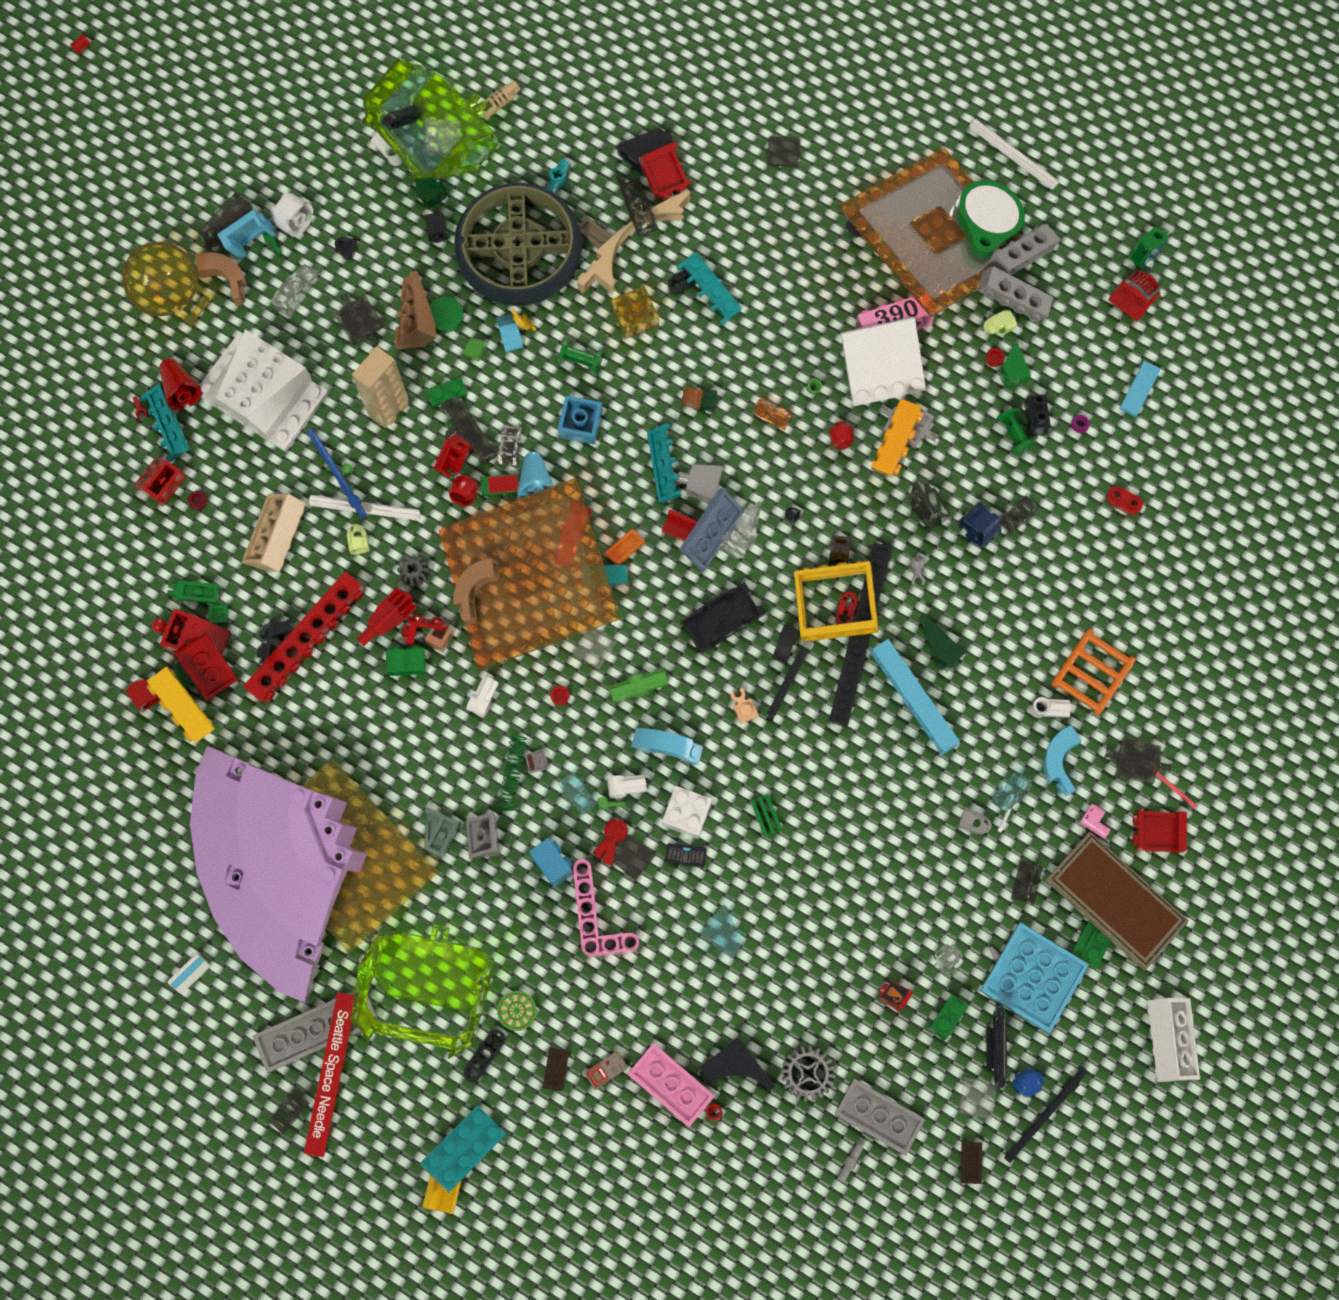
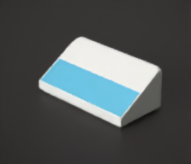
M195 954L167 983L182 994L210 968V965L202 956Z

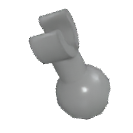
M914 556L910 560V565L914 569L911 585L914 586L915 579L918 576L923 586L925 578L922 576V569L925 566V560L921 556Z

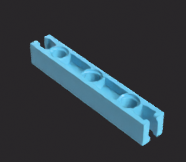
M889 639L873 648L871 655L941 756L956 747L960 742Z

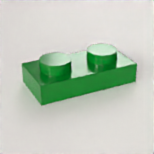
M461 377L426 389L433 408L468 396Z

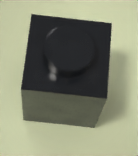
M443 212L426 214L425 221L429 242L440 243L443 240H448Z

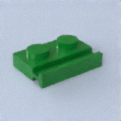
M1088 920L1071 954L1096 970L1111 940Z

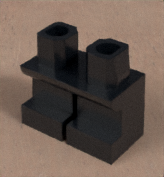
M1046 395L1027 396L1024 408L1028 435H1047L1051 424Z

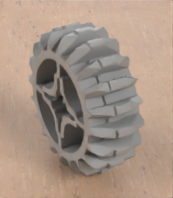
M812 1046L808 1047V1052H805V1048L801 1047V1054L796 1049L793 1050L795 1057L793 1058L788 1054L787 1058L791 1062L784 1061L783 1065L788 1068L781 1069V1073L787 1074L781 1080H788L789 1082L784 1088L787 1089L791 1086L793 1089L789 1094L793 1095L796 1091L798 1092L796 1099L799 1100L802 1094L804 1095L805 1102L808 1101V1095H811L812 1101L816 1100L815 1094H818L819 1098H823L821 1091L829 1093V1089L825 1086H833L834 1084L828 1081L829 1078H835L834 1074H829V1071L835 1070V1067H828L827 1065L832 1060L828 1059L825 1062L823 1058L826 1057L827 1053L824 1052L819 1056V1048L815 1050V1053H812ZM803 1057L816 1059L811 1066H805L798 1061V1059ZM820 1064L824 1069L823 1083L816 1076V1069ZM793 1065L800 1072V1078L796 1084L791 1075ZM813 1066H815V1068L812 1070L813 1078L811 1079L810 1077H808L807 1079L805 1078L803 1082H801V1080L804 1078L803 1075L805 1074L803 1073V1069L808 1071ZM808 1081L819 1087L812 1091L800 1089Z

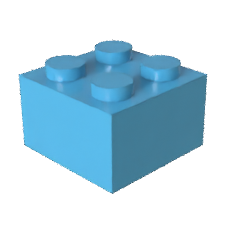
M565 396L558 426L559 438L595 445L603 413L602 402Z
M547 838L529 851L532 859L554 889L573 876V865L567 856H561V848L555 840L551 842Z

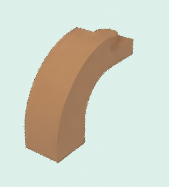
M214 252L195 254L197 270L201 278L212 276L226 278L230 282L234 303L236 306L243 305L242 298L245 297L243 287L248 286L239 266L231 258L223 254Z
M492 558L478 561L468 567L458 579L454 589V605L462 608L460 609L461 619L470 625L477 623L474 603L477 591L487 583L500 580L498 562Z

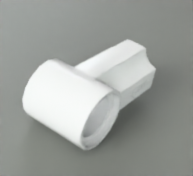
M377 131L371 139L372 144L387 158L392 166L402 164L404 156L400 146L394 143L383 131Z
M483 676L476 693L471 696L466 710L485 717L490 709L491 699L499 683L490 677Z
M1040 697L1030 706V713L1036 718H1042L1043 716L1070 717V700ZM1036 704L1043 705L1044 711H1039Z
M618 775L607 778L609 798H621L627 796V794L647 792L645 775L629 777Z

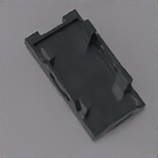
M745 582L721 594L681 621V625L701 655L765 616L766 613L761 605L757 607L749 596L750 589Z

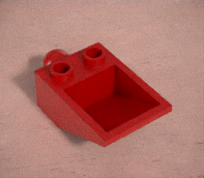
M177 609L173 610L168 624L162 618H157L152 623L154 632L164 633L160 642L162 648L173 653L207 633L221 655H223L231 635L229 630ZM185 623L184 628L181 629L180 625Z

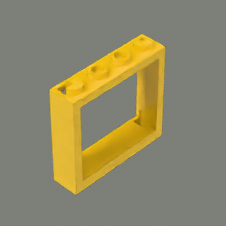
M859 560L854 564L838 563L836 566L831 567L821 565L816 569L804 568V570L794 571L800 635L803 642L879 633L870 561L861 562ZM866 574L871 620L807 628L802 582Z

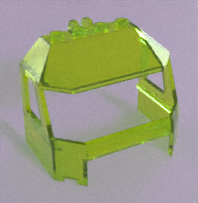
M433 924L430 938L405 932L377 935L358 966L351 1022L360 1029L367 1043L373 1033L451 1049L448 1054V1059H450L457 1052L469 1047L476 1035L489 993L494 959L478 947L449 942L450 927H445L443 940L436 939L439 928L435 924ZM373 977L389 996L466 1011L472 1007L469 1029L453 1037L378 1021L366 1006L368 991Z

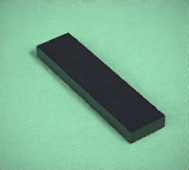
M800 648L767 712L766 719L774 720L807 655L806 649Z

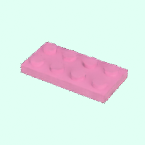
M654 1043L628 1073L633 1080L688 1127L692 1125L715 1097Z

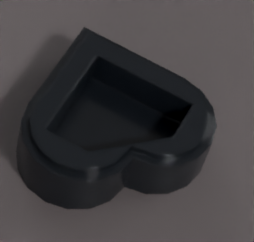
M340 237L335 240V248L341 253L343 259L350 260L355 256L357 239Z

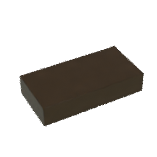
M549 1047L542 1088L563 1091L570 1051Z
M961 1141L960 1183L981 1184L982 1142Z

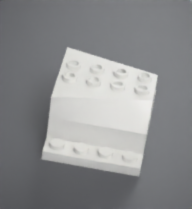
M246 329L242 337L237 334L200 383L201 399L284 452L288 450L329 394L327 390L312 382L306 367Z

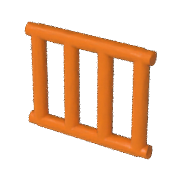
M1087 629L1053 679L1051 686L1063 689L1093 709V713L1099 716L1132 668L1136 659L1132 656L1127 657L1093 635L1094 632L1091 629ZM1087 642H1092L1124 663L1120 672L1118 673L1084 651L1083 648ZM1080 656L1112 677L1114 681L1110 687L1107 688L1075 667L1073 663L1077 657ZM1069 671L1104 694L1100 702L1096 703L1064 682L1063 678Z

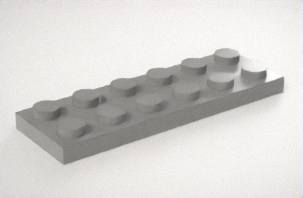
M364 986L347 993L358 996L349 1037L380 1024ZM336 999L252 1035L267 1073L326 1048Z

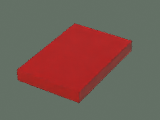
M207 633L173 654L206 701L239 680Z

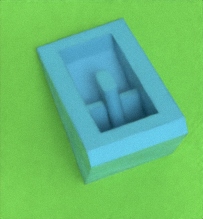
M513 314L496 318L505 352L523 348L518 325L512 318Z

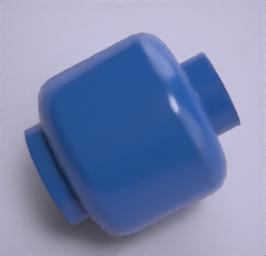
M1030 1067L1017 1072L1012 1082L1017 1094H1022L1023 1097L1028 1098L1041 1092L1044 1079L1040 1071L1036 1072Z

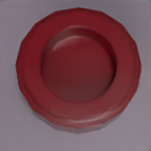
M194 491L189 495L188 503L192 509L202 510L206 507L208 499L203 492Z

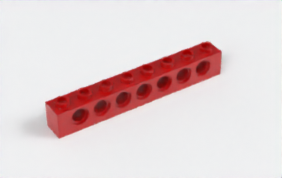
M344 572L244 684L245 690L263 705L266 702H270L274 698L276 690L279 687L282 688L287 683V678L291 673L297 672L301 666L300 663L312 655L313 648L325 640L328 631L333 630L338 625V620L349 613L351 605L363 597V592L365 591L363 586L348 573ZM342 593H348L346 599H339ZM335 607L334 613H327L328 608ZM316 622H323L320 628H314ZM304 636H310V640L308 642H301ZM297 650L296 656L289 657L290 651ZM280 664H284V669L280 672H277V666ZM266 679H272L269 686H263Z

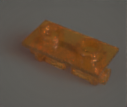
M767 398L758 399L753 413L786 430L788 422L793 418L791 412L781 407L776 410V404L767 400Z

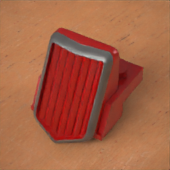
M1142 271L1131 272L1113 292L1108 301L1138 322L1161 295L1159 292L1160 285L1152 275Z

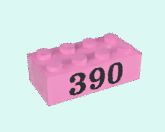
M918 292L910 298H900L892 304H882L877 309L860 312L857 316L855 329L914 317L918 331L932 326L936 311L928 292Z

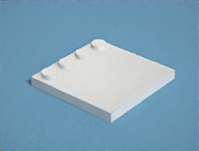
M914 317L841 332L853 406L926 390Z

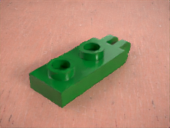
M177 580L176 584L168 583V588L175 589V591L168 590L167 595L174 596V600L218 604L221 586L212 583Z

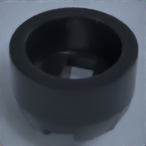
M790 507L785 511V518L794 524L798 520L801 511Z

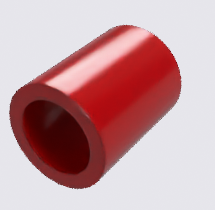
M82 34L70 46L77 54H80L91 43Z

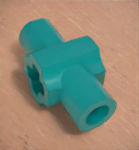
M561 159L556 168H551L549 172L550 181L546 189L556 194L559 188L565 187L566 174L571 166L568 161Z

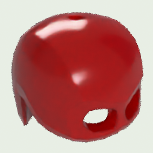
M465 475L457 476L449 489L450 499L463 507L472 505L478 494L477 482Z

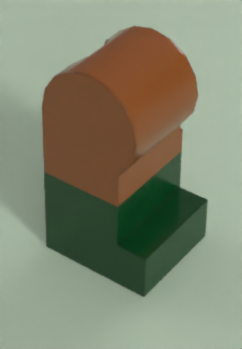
M686 387L683 390L681 404L689 408L714 413L718 391L697 390Z

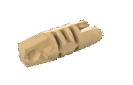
M515 81L509 85L505 84L480 103L477 108L481 111L493 104L483 115L485 119H488L499 111L500 108L508 104L509 101L515 98L514 95L521 89Z

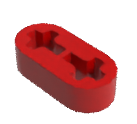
M845 592L841 596L835 617L837 625L852 623L857 605V596L854 593ZM850 597L854 603H850L849 608H845L846 601L844 600ZM844 612H847L846 618L848 620L842 623L839 617H843Z

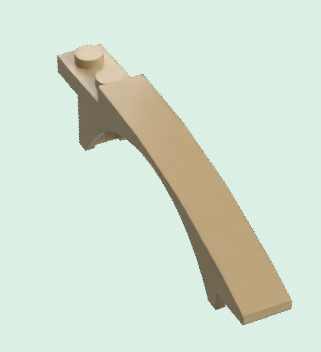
M687 190L654 206L616 232L596 251L597 260L591 263L590 269L578 277V290L584 294L596 281L613 294L616 290L612 274L613 262L623 241L635 230L649 223L664 220L681 221L684 218L682 215L684 212L683 208L690 202V192Z

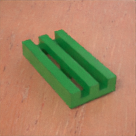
M769 794L750 800L764 837L782 831ZM764 800H766L768 804V807L770 809V812L777 827L776 829L773 828V825L771 823V820L769 818V815L763 802ZM756 803H759L770 829L768 832L765 829Z

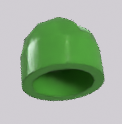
M811 379L807 383L806 389L810 394H817L822 389V383L818 379ZM813 383H815L816 386L811 390Z

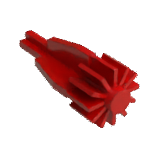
M396 587L377 606L367 622L369 626L356 638L358 642L364 647L377 634L382 636L400 625L417 608L412 602L413 597L407 591L403 592Z

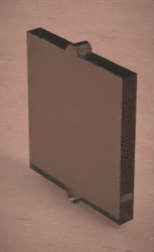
M769 136L768 148L766 149V165L798 168V159L801 155L799 151L800 139Z
M629 834L621 844L617 845L613 863L633 880H636L644 870H647V866L656 855Z

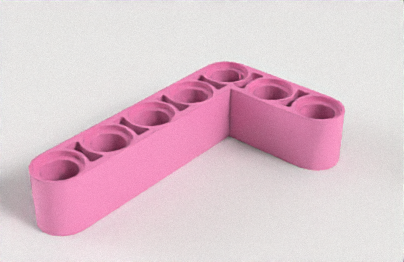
M585 859L577 860L574 863L573 871L583 953L588 957H600L635 952L639 948V939L633 933L599 936L591 865ZM582 864L588 867L587 872L584 874H580L577 871L578 866ZM582 884L590 886V890L587 893L579 891ZM586 903L592 905V910L588 913H584L581 910L582 905ZM586 923L594 925L592 932L587 933L583 930ZM628 938H633L636 940V944L634 947L628 948L625 945V941ZM607 941H615L616 947L613 950L606 949L605 944ZM588 943L596 944L594 952L586 951L585 948Z

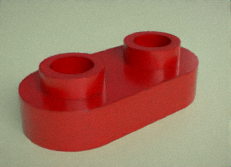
M1114 486L1106 494V500L1111 506L1129 515H1137L1143 508V501L1139 496L1121 487ZM1114 493H1118L1120 497H1115ZM1131 502H1135L1137 506H1132Z

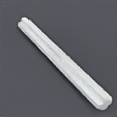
M974 119L970 123L969 127L1050 189H1054L1058 185L1059 181L980 121Z
M310 495V506L356 512L350 506L348 500ZM361 502L367 514L416 521L420 518V511L417 509Z

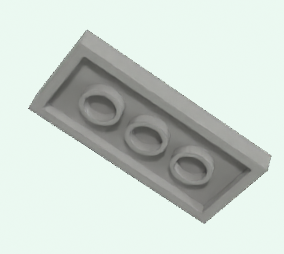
M853 1079L834 1114L905 1156L925 1121L924 1118L856 1079Z

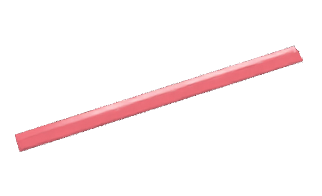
M1149 765L1148 769L1190 806L1194 809L1197 807L1194 802Z

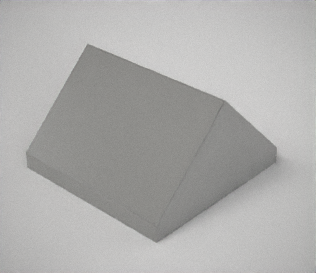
M494 812L467 819L469 859L500 856L497 821Z

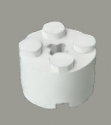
M285 192L277 205H274L270 210L273 224L291 236L295 234L301 235L311 222L309 219L310 214L313 215L312 205L288 192Z

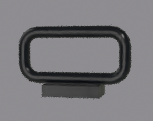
M997 1006L993 1012V1028H985L986 1069H994V1084L996 1088L1001 1089L1006 1085L1007 1032L1005 1010L1002 1006Z

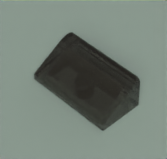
M1019 861L1011 899L1034 905L1043 869L1042 866L1037 863Z

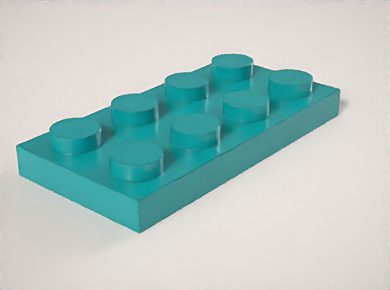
M477 1105L420 1162V1165L450 1193L506 1136V1133Z

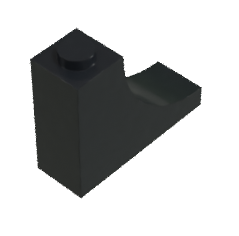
M736 1038L700 1067L702 1072L699 1074L706 1083L710 1081L713 1084L726 1077L742 1076L757 1081L768 1092L775 1087L774 1083L739 1038Z

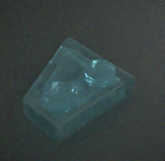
M724 904L700 935L728 958L732 959L743 945V941L727 906Z

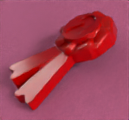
M619 819L607 822L604 827L606 839L593 851V854L597 855L598 859H602L604 856L603 864H609L610 866L613 865L617 843L623 841L628 834L626 823Z

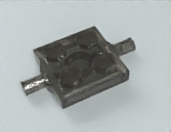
M346 293L341 295L340 299L345 306L336 312L334 316L353 346L366 339L372 347L377 346L379 342L374 337V334L383 329L385 325L366 296L351 302Z
M1124 737L1121 739L1120 748L1117 752L1106 749L1104 755L1105 758L1116 760L1114 776L1151 785L1155 782L1158 770L1170 772L1172 764L1160 762L1161 746Z

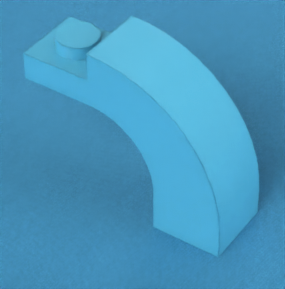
M1072 725L1060 731L1052 739L1043 759L1046 780L1049 784L1056 780L1058 791L1061 794L1064 793L1065 797L1072 794L1076 789L1063 769V757L1067 751L1082 742Z
M636 728L631 747L645 753L665 754L693 765H699L703 746L694 743L692 739L670 732L647 728Z

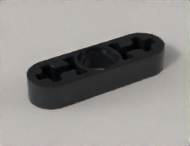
M417 105L391 111L385 115L382 124L388 130L413 124L422 117L423 111Z
M491 1031L464 1068V1077L468 1081L476 1082L480 1080L506 1042V1036L502 1031ZM498 1034H500V1039L502 1041L500 1044L497 1042L495 1043L493 1048H495L496 1051L493 1052L492 1049L486 1047L485 1045L487 1042L489 1045H491L493 1042V1039L491 1037L493 1035L497 1036ZM483 1050H488L491 1055L490 1059L486 1062L481 1061L479 1058V1054ZM476 1059L478 1063L485 1066L483 1069L479 1066L476 1070L478 1076L470 1078L468 1070L476 1067L477 1064L473 1063Z

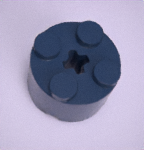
M980 502L958 520L960 530L964 528L967 532L965 536L978 547L984 546L985 548L1002 531L999 524L1001 521L999 516L995 513L991 514Z

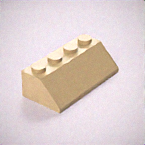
M288 493L268 494L241 563L268 572H280V569L284 566L285 556L291 547L293 535L297 531L298 522L304 513L306 503Z

